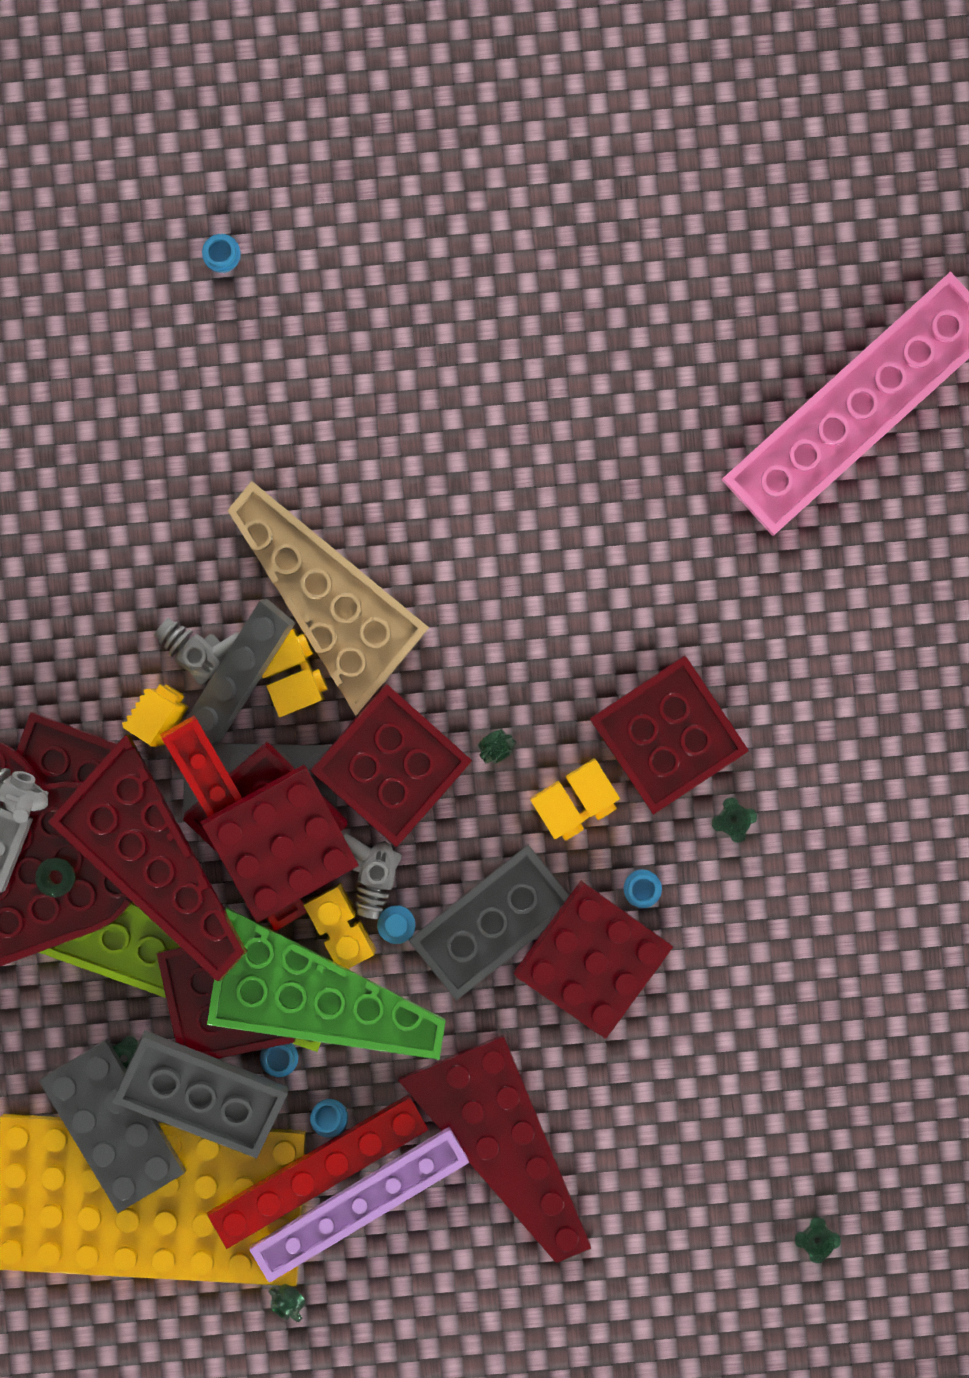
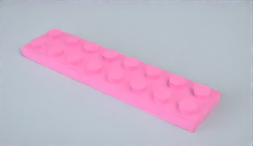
M950 271L721 479L772 536L969 359V291Z

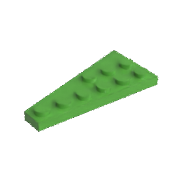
M226 907L225 911L247 952L221 981L217 982L214 979L207 1025L440 1060L446 1022L444 1018Z

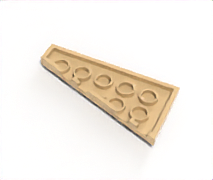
M251 481L227 511L284 599L285 604L322 660L355 716H357L427 632L429 627Z

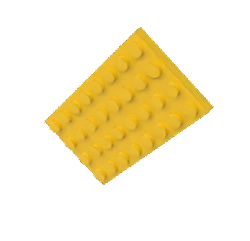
M3 1114L0 1116V1270L297 1286L299 1265L269 1283L249 1249L252 1244L301 1216L302 1205L228 1249L225 1248L213 1227L207 1212L304 1156L306 1131L271 1129L258 1157L254 1158L169 1124L158 1122L186 1171L183 1175L117 1213L61 1117Z

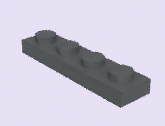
M268 599L259 601L186 718L188 719L195 715L212 744L221 742L296 623Z

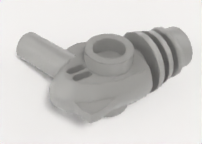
M167 618L156 630L154 636L159 639V644L167 641L164 648L166 651L170 649L169 655L171 657L177 653L175 662L190 672L198 684H205L216 672L221 664V660L226 656L239 632L234 633L222 642L212 634L208 635L205 639L198 634L190 638L193 633L192 630L189 629L184 633L186 627L181 626L177 629L179 623Z
M0 767V801L4 802L3 806L6 810L13 812V819L16 822L24 823L28 820L31 811L45 809L48 806L49 792L42 790L35 784V777L22 771L13 772L11 775L10 769Z
M345 833L344 838L359 864L358 867L353 869L359 872L357 881L366 886H357V891L364 894H357V899L363 902L355 903L357 906L356 914L366 918L378 919L379 913L383 909L377 905H384L386 902L379 897H389V893L381 890H392L395 871L402 858V854L394 851L392 846L386 841L378 842L370 848Z

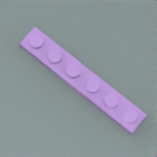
M447 1127L252 1244L249 1250L270 1283L469 1163V1159L451 1128Z

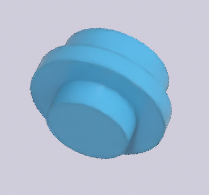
M216 234L204 243L202 257L209 269L217 273H226L238 265L241 251L234 238L226 234Z
M641 869L628 875L624 882L623 891L630 904L638 908H647L659 900L662 893V885L659 878L653 872Z
M400 905L386 908L380 914L377 922L380 936L392 944H401L409 940L416 927L412 912Z
M292 1043L262 1049L260 1054L262 1068L266 1073L274 1077H284L292 1073L299 1059L298 1051Z
M325 1099L317 1103L310 1116L313 1130L325 1138L339 1136L346 1129L349 1119L346 1107L334 1099Z

